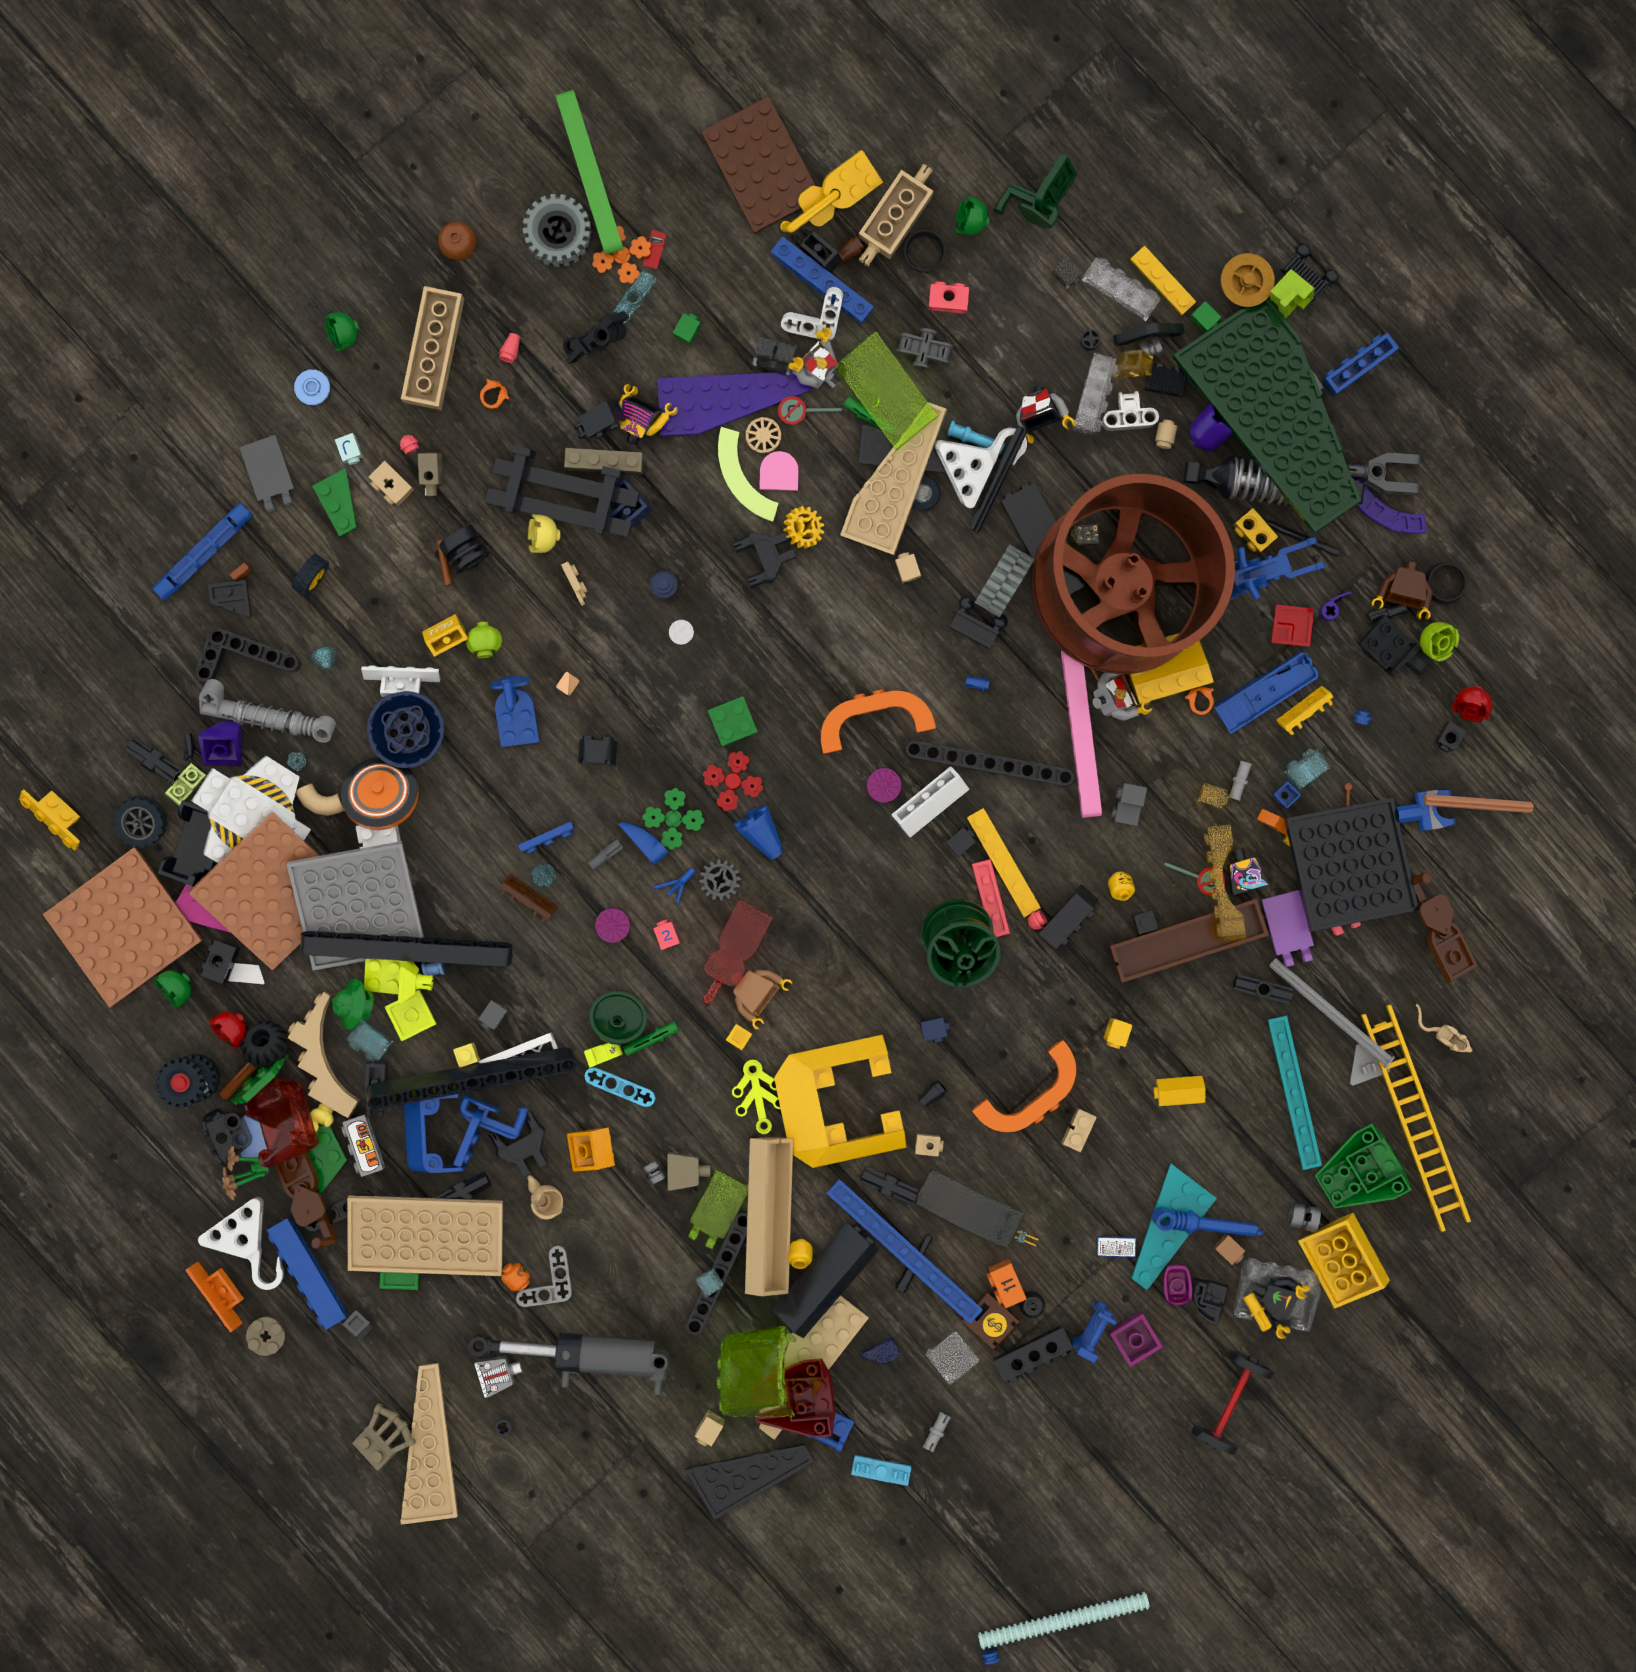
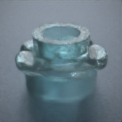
M292 752L288 756V766L296 771L301 770L306 765L304 754Z

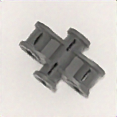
M920 328V337L908 333L899 334L900 342L895 352L900 355L914 357L913 367L928 370V361L949 365L950 361L948 359L953 345L935 341L934 336L937 335V331Z

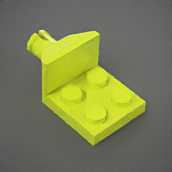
M365 959L364 989L366 991L398 994V1003L400 1004L413 996L417 989L432 991L434 976L419 974V968L413 961Z

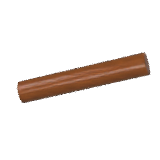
M439 540L437 541L444 585L448 586L452 585L448 558L444 556L439 548V544L443 541Z

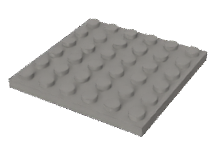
M402 841L287 862L303 932L319 931L424 937ZM309 955L312 970L365 961L363 958Z

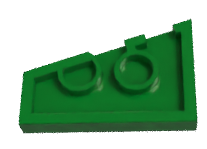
M344 468L312 486L340 537L357 529L348 472Z

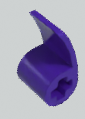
M1351 591L1346 592L1326 602L1319 609L1320 618L1324 621H1331L1339 614V608L1334 600L1353 593ZM1331 608V614L1327 616V609Z

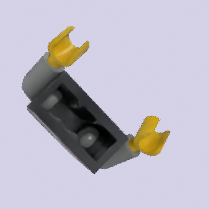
M1043 386L1034 387L1032 394L1023 397L1022 405L1016 414L1018 426L1027 429V432L1061 421L1062 416L1064 418L1062 424L1066 429L1069 430L1067 426L1069 421H1072L1073 426L1076 427V421L1068 416L1069 411L1063 399L1056 393H1051L1049 389H1044ZM1027 433L1025 437H1027L1028 442L1032 444L1034 442V438L1032 435Z

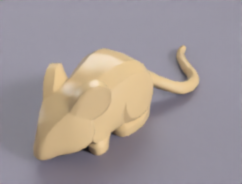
M1416 1004L1419 1012L1418 1023L1424 1031H1436V1038L1444 1045L1450 1047V1050L1472 1052L1469 1041L1466 1039L1467 1037L1458 1033L1455 1028L1449 1025L1431 1028L1424 1027L1422 1024L1421 1008Z

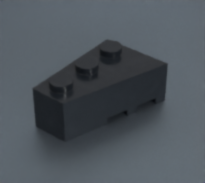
M1081 884L1071 898H1068L1060 910L1045 924L1039 935L1055 949L1060 945L1063 947L1070 940L1068 936L1072 932L1076 933L1082 927L1081 922L1085 918L1088 920L1095 913L1093 909L1098 898Z

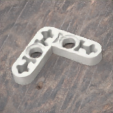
M831 287L827 290L821 319L788 312L783 315L781 327L787 332L817 338L816 333L818 331L823 332L822 328H826L828 323L831 330L829 339L832 340L837 330L843 292L837 287ZM832 294L836 295L834 304H831ZM828 310H832L835 312L836 316L830 318L826 315L825 312ZM788 319L792 320V325L788 324ZM811 323L814 328L807 330L804 328V324Z

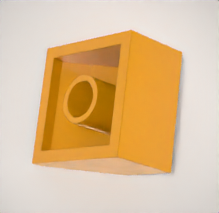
M609 1127L567 1133L573 1172L599 1170L615 1166Z

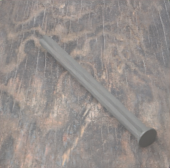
M1275 958L1270 963L1271 969L1384 1065V1068L1393 1061L1394 1056L1391 1057L1278 959Z

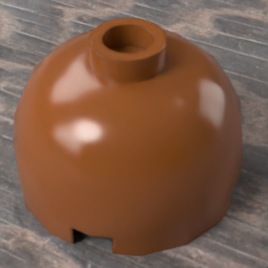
M455 221L442 227L438 236V245L446 258L454 261H463L474 253L477 240L475 233L468 225Z

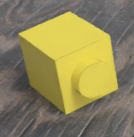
M474 1042L453 1050L459 1067L480 1061Z

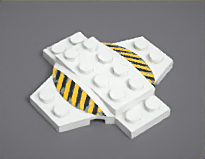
M267 756L262 758L242 776L228 778L212 768L191 800L208 811V818L211 823L203 854L219 863L271 811L305 840L311 829L295 819L292 806L299 776Z

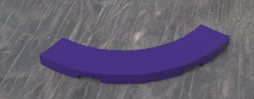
M1352 477L1354 482L1362 483L1361 477ZM1365 484L1363 504L1356 506L1369 519L1395 532L1405 534L1427 533L1424 514H1408L1389 508L1377 499Z

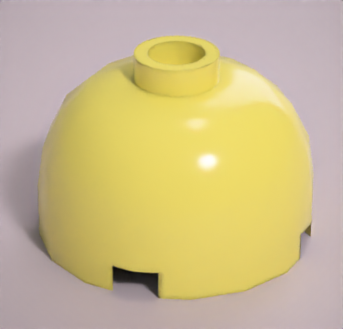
M533 514L534 519H530L528 527V540H532L529 550L532 553H546L555 546L556 541H559L560 530L557 529L553 519L548 516Z

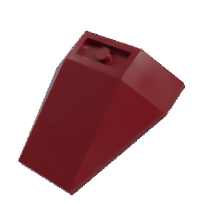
M822 1358L802 1360L751 1384L756 1423L812 1438L830 1437L833 1435L836 1409L831 1373Z

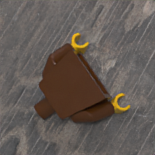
M1410 561L1406 562L1405 568L1399 567L1396 572H1391L1382 581L1377 592L1378 597L1372 600L1371 605L1373 607L1374 602L1379 600L1381 602L1379 609H1381L1384 605L1383 598L1386 597L1385 601L1420 609L1417 612V618L1421 619L1422 612H1425V620H1428L1431 616L1428 608L1431 605L1433 591L1426 580L1425 574L1416 571L1417 564Z

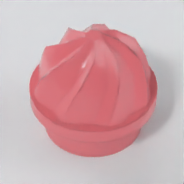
M405 435L400 441V449L408 455L419 449V442L413 436Z
M1041 910L1033 911L1028 917V925L1033 929H1042L1047 924V919Z

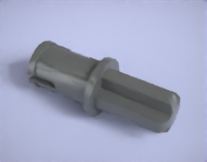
M615 840L605 849H600L601 852L588 860V864L595 871L606 861H611L610 858L623 849V845L619 840Z

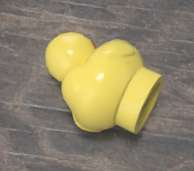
M319 1104L318 1108L313 1109L310 1113L311 1121L304 1122L306 1124V1131L310 1134L316 1133L319 1129L318 1124L329 1127L334 1121L332 1115L334 1110L324 1104Z

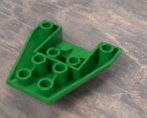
M1373 1123L1356 1131L1315 1174L1316 1179L1334 1209L1392 1200L1412 1190L1402 1164L1385 1136Z

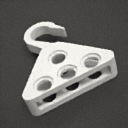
M1005 428L1000 431L993 444L988 448L945 440H937L935 442V450L960 502L966 507L973 508L997 460L1005 438L1009 435H1014L1015 428ZM1026 437L1024 438L1012 465H1015L1019 457L1023 455L1026 451ZM952 451L953 457L950 460H946L947 453ZM977 459V466L971 468V462ZM960 468V475L958 477H954L955 470ZM968 485V492L962 494L963 487Z
M255 1197L203 1233L198 1238V1242L201 1246L248 1259L252 1266L253 1282L261 1289L270 1290L282 1282L284 1269L282 1260L278 1257L275 1281L267 1283L260 1278L264 1200L261 1197ZM246 1207L252 1210L251 1217H247L244 1214ZM229 1219H234L236 1221V1228H231L229 1226ZM214 1230H218L221 1233L220 1239L213 1237ZM241 1234L247 1236V1244L240 1242L239 1237Z

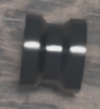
M1094 329L1086 330L1080 339L1082 348L1087 351L1095 350L1100 343V334Z

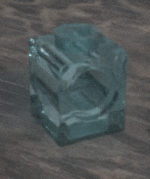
M714 1268L698 1276L696 1279L705 1297L723 1288V1283Z

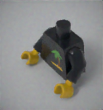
M1279 1277L1275 1279L1270 1278L1266 1287L1255 1283L1251 1293L1261 1297L1259 1304L1262 1308L1264 1307L1265 1310L1263 1311L1272 1327L1276 1330L1277 1337L1285 1339L1283 1330L1285 1333H1290V1328L1283 1327L1282 1325L1286 1324L1298 1298L1304 1299L1308 1297L1303 1291L1307 1292L1310 1289L1308 1286L1301 1287V1284L1291 1277Z

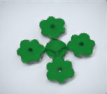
M677 788L665 792V804L670 805L672 809L666 816L661 813L660 808L654 809L653 807H648L646 814L642 816L646 820L645 825L648 828L653 826L658 828L664 820L668 826L672 827L669 828L668 832H663L662 836L664 838L661 840L662 845L668 846L670 850L682 845V833L677 832V829L673 827H677L683 822L688 830L699 831L701 824L704 823L700 810H695L694 812L688 810L687 815L683 816V818L676 811L679 806L684 805L683 800L686 797L685 793Z

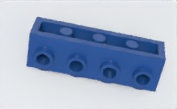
M1388 333L1382 337L1379 334L1370 341L1372 344L1369 347H1361L1355 352L1356 356L1354 358H1346L1340 363L1341 367L1335 371L1333 368L1324 375L1326 378L1322 383L1332 397L1399 349Z

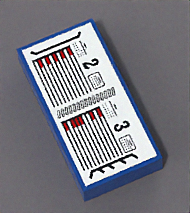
M1097 1236V1256L1136 1257V1237Z

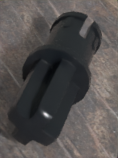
M1400 604L1385 605L1382 609L1369 612L1368 619L1370 623H1375L1383 615H1386L1391 620V617L1407 613V608Z

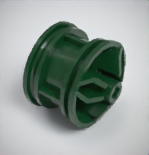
M963 899L946 901L933 908L922 923L921 941L927 952L926 957L929 969L939 981L946 985L954 987L976 985L987 979L999 963L1000 945L996 935L993 933L992 920L982 906Z

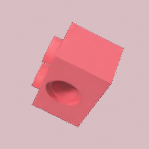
M945 282L931 284L928 311L966 314L969 287H965V284L955 283L954 286L946 285ZM946 293H951L954 299L946 301L943 296Z

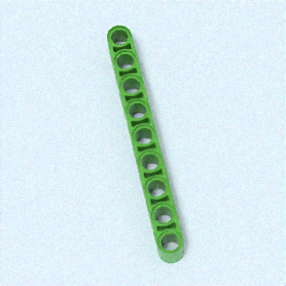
M574 89L557 94L555 96L604 253L607 255L623 250Z

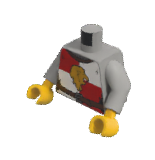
M822 328L823 332L818 331L816 333L817 338L822 339L821 342L818 341L802 359L800 357L793 358L794 363H790L789 368L793 370L792 373L797 376L799 382L803 385L819 388L826 382L834 388L840 382V379L833 374L838 366V362L829 339L831 330L829 328Z
M1104 673L1101 675L1097 684L1098 689L1093 693L1095 696L1093 705L1097 709L1101 708L1105 716L1112 715L1114 718L1125 721L1139 716V713L1147 715L1151 712L1152 708L1149 710L1144 709V706L1148 705L1150 701H1144L1139 708H1136L1138 704L1123 674Z

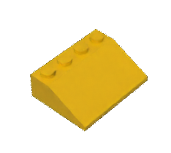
M1178 634L1165 637V639L1171 642ZM1200 641L1184 649L1176 657L1155 669L1142 673L1128 674L1138 705H1141L1144 701L1151 702L1214 682Z
M1354 1213L1343 1216L1298 1240L1334 1309L1384 1289L1390 1281Z

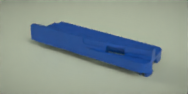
M1298 652L1269 672L1255 677L1215 703L1213 708L1218 713L1228 732L1232 734L1318 678V671L1312 665V659L1306 653ZM1290 668V670H1288V671H1285V672H1283V673H1281V674H1279V675L1277 674V673H1279V672H1281V671H1284V670Z

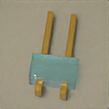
M1017 1230V1232L1020 1234L1018 1237L1015 1236L1014 1238H1017L1018 1242H1026L1036 1246L1035 1244L1028 1242L1024 1239L1026 1236L1037 1241L1039 1239L1027 1235L1026 1231Z

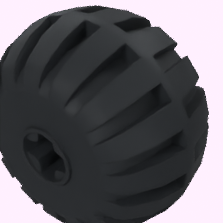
M259 1021L254 1026H249L247 1028L248 1031H245V1037L242 1038L240 1044L241 1052L250 1064L259 1068L270 1067L276 1061H282V1058L286 1056L289 1040L286 1031L280 1025L271 1021Z

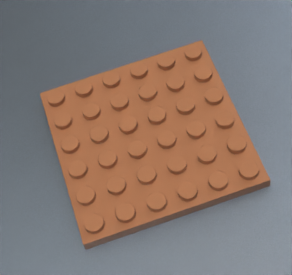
M271 811L189 891V894L273 970L301 943V933L303 932L287 862L320 855L280 817Z
M135 847L43 914L109 1008L116 1005L203 941L140 851Z

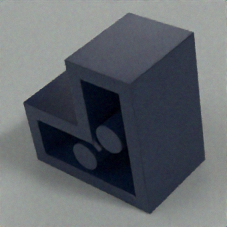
M624 478V481L620 480L617 487L639 492L631 481ZM640 494L636 507L621 504L611 512L610 517L632 522V528L653 509Z

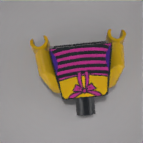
M627 384L624 386L625 395H622L619 401V405L626 418V421L620 424V429L629 433L627 442L636 445L639 438L644 439L658 432L669 420V415H676L678 409L675 407L673 411L669 412L672 404L667 403L663 413V409L636 397L638 389L635 386L629 392L631 386Z

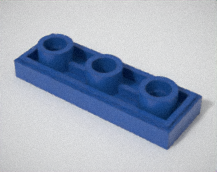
M568 822L518 845L522 852L532 853L538 850L536 847L538 845L544 844V846L554 843V838L558 836L565 838L572 835V830L575 827L572 822Z

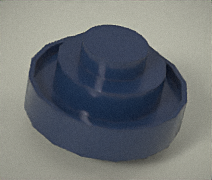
M665 570L655 573L649 583L653 595L660 599L672 597L678 587L675 576Z

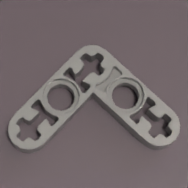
M553 1246L549 1252L553 1284L525 1288L518 1292L516 1301L520 1306L529 1307L564 1302L571 1297L572 1285L567 1251L563 1246ZM556 1249H559V1252H563V1255L560 1256V1263L564 1261L565 1265L558 1264L554 1266V1263H557V1257L553 1256ZM563 1268L566 1271V1276L558 1278L555 1275L556 1269ZM567 1280L568 1284L564 1283V1289L568 1290L569 1293L562 1297V1294H558L561 1290V1284L557 1285L556 1282ZM547 1290L550 1294L549 1299H540L539 1292ZM532 1291H536L535 1298L537 1302H534V1298L528 1299L527 1303L520 1299L523 1293L531 1296L533 1295Z

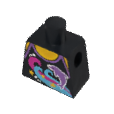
M1243 848L1232 851L1235 862L1227 864L1231 895L1269 885L1255 857L1246 859Z

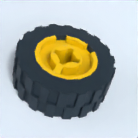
M317 554L312 555L296 575L292 589L307 597L323 579L329 568V562Z

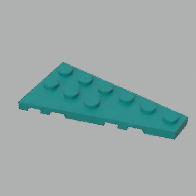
M1170 1163L1154 1210L1158 1207H1165L1168 1210L1179 1212L1193 1210L1199 1217H1203L1217 1198ZM1167 1216L1162 1217L1160 1222L1165 1221ZM1152 1217L1131 1276L1134 1281L1146 1290L1149 1289L1189 1236L1185 1231L1173 1229L1169 1231L1160 1230L1153 1222Z

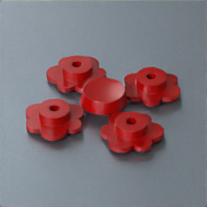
M738 751L737 754L735 752L729 754L730 761L727 764L729 767H732L734 773H729L725 777L722 774V769L720 767L716 768L714 765H709L707 771L703 772L706 785L717 787L719 782L724 781L726 787L729 788L726 792H721L719 794L720 798L717 800V805L723 807L724 811L737 808L739 798L737 795H734L733 790L739 788L740 785L744 789L745 795L750 794L754 798L763 790L760 777L753 778V776H748L747 780L742 781L741 777L737 774L741 770H746V764L749 763V757L744 755L742 751Z

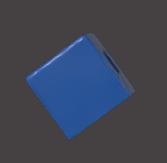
M1284 782L1272 796L1283 808H1288L1301 794L1289 782ZM1282 792L1288 793L1287 799L1281 797Z

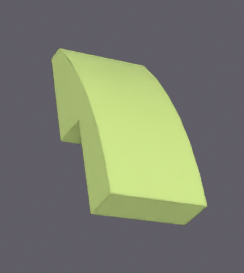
M191 763L178 776V780L165 792V795L180 806L181 801L188 799L206 775Z

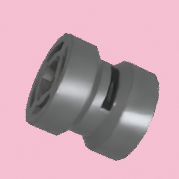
M1157 337L1152 338L1150 343L1142 342L1138 344L1144 362L1149 361L1153 355L1156 357L1163 355L1162 346Z
M659 1159L642 1168L643 1172L648 1175V1181L651 1185L668 1176L662 1170Z

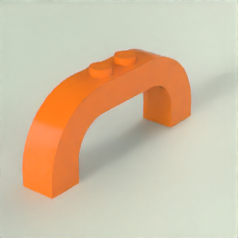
M882 689L873 691V695L865 697V694L855 695L853 700L841 703L826 717L821 730L823 754L842 750L839 730L843 722L850 717L898 707L906 710L912 716L916 733L936 729L933 715L920 698L908 692H884Z
M1061 1039L1047 1050L1058 1069L1056 1081L1051 1087L1014 1114L998 1112L986 1098L972 1109L975 1116L984 1125L993 1130L1015 1132L1026 1128L1033 1122L1035 1124L1039 1123L1044 1119L1045 1116L1043 1114L1048 1110L1052 1112L1060 1106L1059 1102L1070 1092L1076 1077L1075 1059L1064 1040Z

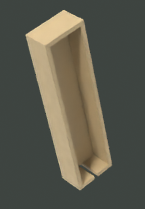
M750 1138L745 1294L757 1296L788 1294V1253L790 1250L793 1139Z

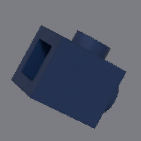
M943 1017L920 1022L924 1041L932 1040L933 1043L944 1041V1037L950 1031L948 1020H944Z

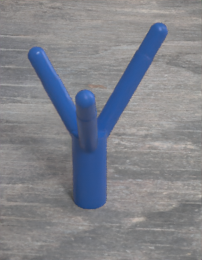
M690 867L679 879L655 885L654 889L676 884L668 892V895H671L679 888L676 899L678 904L685 883L696 871Z

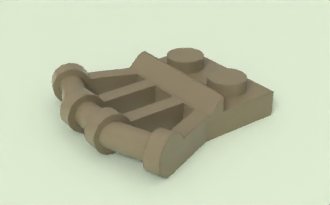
M378 1403L374 1409L369 1426L364 1429L352 1444L377 1471H380L397 1452L416 1444L415 1438L412 1439L408 1423L406 1421L403 1422L396 1411L384 1408V1405ZM380 1415L387 1417L388 1420L376 1430L375 1427ZM394 1423L397 1429L385 1440L382 1434ZM402 1433L405 1443L393 1448L391 1444Z

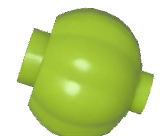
M478 622L477 626L467 634L466 646L478 658L493 657V653H496L502 645L501 633L496 628L489 626L488 622Z

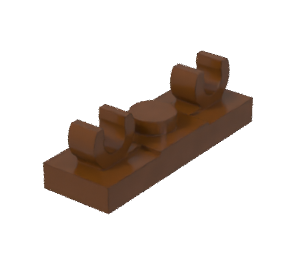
M511 874L501 885V888H503L501 891L502 895L507 891L511 894L510 901L516 897L524 906L535 910L533 912L534 917L538 913L543 916L541 922L549 919L558 908L557 905Z

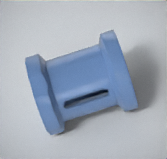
M421 963L424 975L445 974L443 963Z

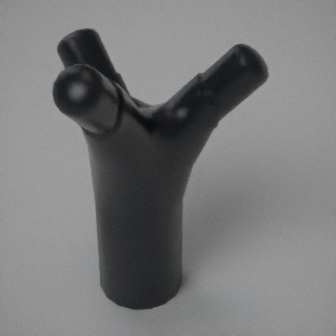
M192 733L184 734L186 753L183 759L187 760L189 758V761H192L193 752L198 756L201 753L193 744Z

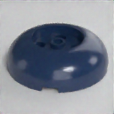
M412 691L389 694L375 705L369 715L367 733L370 746L374 753L389 765L399 768L420 766L429 761L441 747L444 738L442 715L437 706L422 694ZM402 713L408 714L406 721L400 719ZM423 723L424 730L418 731L416 728L417 724ZM409 727L411 731L410 733H405L404 729ZM392 729L398 731L396 737H391L390 731ZM409 739L414 741V746L411 748L406 745Z

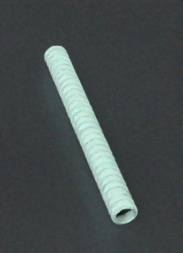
M1142 1592V1595L1137 1593L1136 1596L1130 1595V1598L1125 1596V1599L1119 1598L1117 1601L1113 1599V1602L1107 1601L1105 1604L1101 1602V1605L1097 1603L1095 1604L1096 1606L1090 1605L1089 1608L1085 1606L1084 1609L1078 1608L1077 1611L1073 1609L1072 1612L1066 1611L1065 1614L1061 1612V1615L1056 1613L1054 1614L1055 1616L1049 1615L1048 1618L1044 1616L1043 1619L1037 1618L1036 1621L1032 1619L1031 1622L1025 1621L1024 1624L1020 1622V1625L1014 1624L1012 1627L1008 1625V1628L1002 1627L1000 1630L996 1628V1631L991 1629L990 1632L984 1631L983 1634L979 1632L980 1646L982 1650H985V1647L991 1648L993 1645L997 1647V1644L1001 1646L1005 1642L1009 1644V1641L1012 1643L1014 1640L1020 1641L1021 1638L1026 1640V1637L1032 1638L1033 1635L1038 1637V1634L1042 1636L1044 1633L1049 1634L1050 1631L1054 1633L1055 1630L1061 1631L1062 1628L1066 1630L1067 1627L1073 1628L1074 1625L1078 1627L1079 1624L1085 1625L1086 1622L1090 1624V1621L1095 1623L1098 1619L1102 1621V1618L1107 1620L1108 1617L1114 1618L1115 1615L1119 1617L1120 1614L1126 1615L1127 1612L1131 1614V1611L1137 1612L1139 1609L1143 1611V1608L1149 1609L1150 1607L1148 1597L1145 1592Z

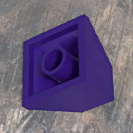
M221 721L199 733L198 739L203 765L242 766L243 735L239 723Z

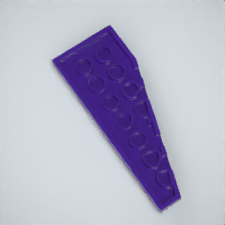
M792 372L657 378L659 408L663 409L662 412L664 413L665 405L671 403L672 406L669 408V412L673 411L675 407L678 409L676 415H669V420L660 429V436L699 435L723 424L759 412L767 407L777 405L786 397H797L810 392L811 386L801 384L797 376Z

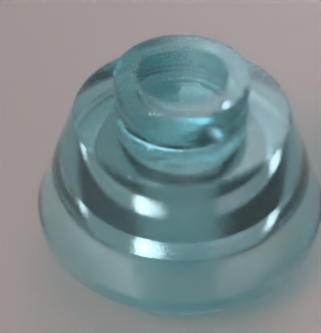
M332 647L315 650L311 653L310 659L317 667H321L322 670L333 667L332 663L335 662L336 650Z

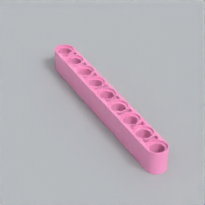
M1061 650L1082 818L1102 816L1084 665L1075 661Z

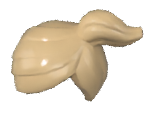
M529 1175L527 1177L528 1189L532 1194L531 1209L533 1213L545 1220L552 1219L561 1214L563 1209L561 1192L550 1185L540 1186L539 1182Z

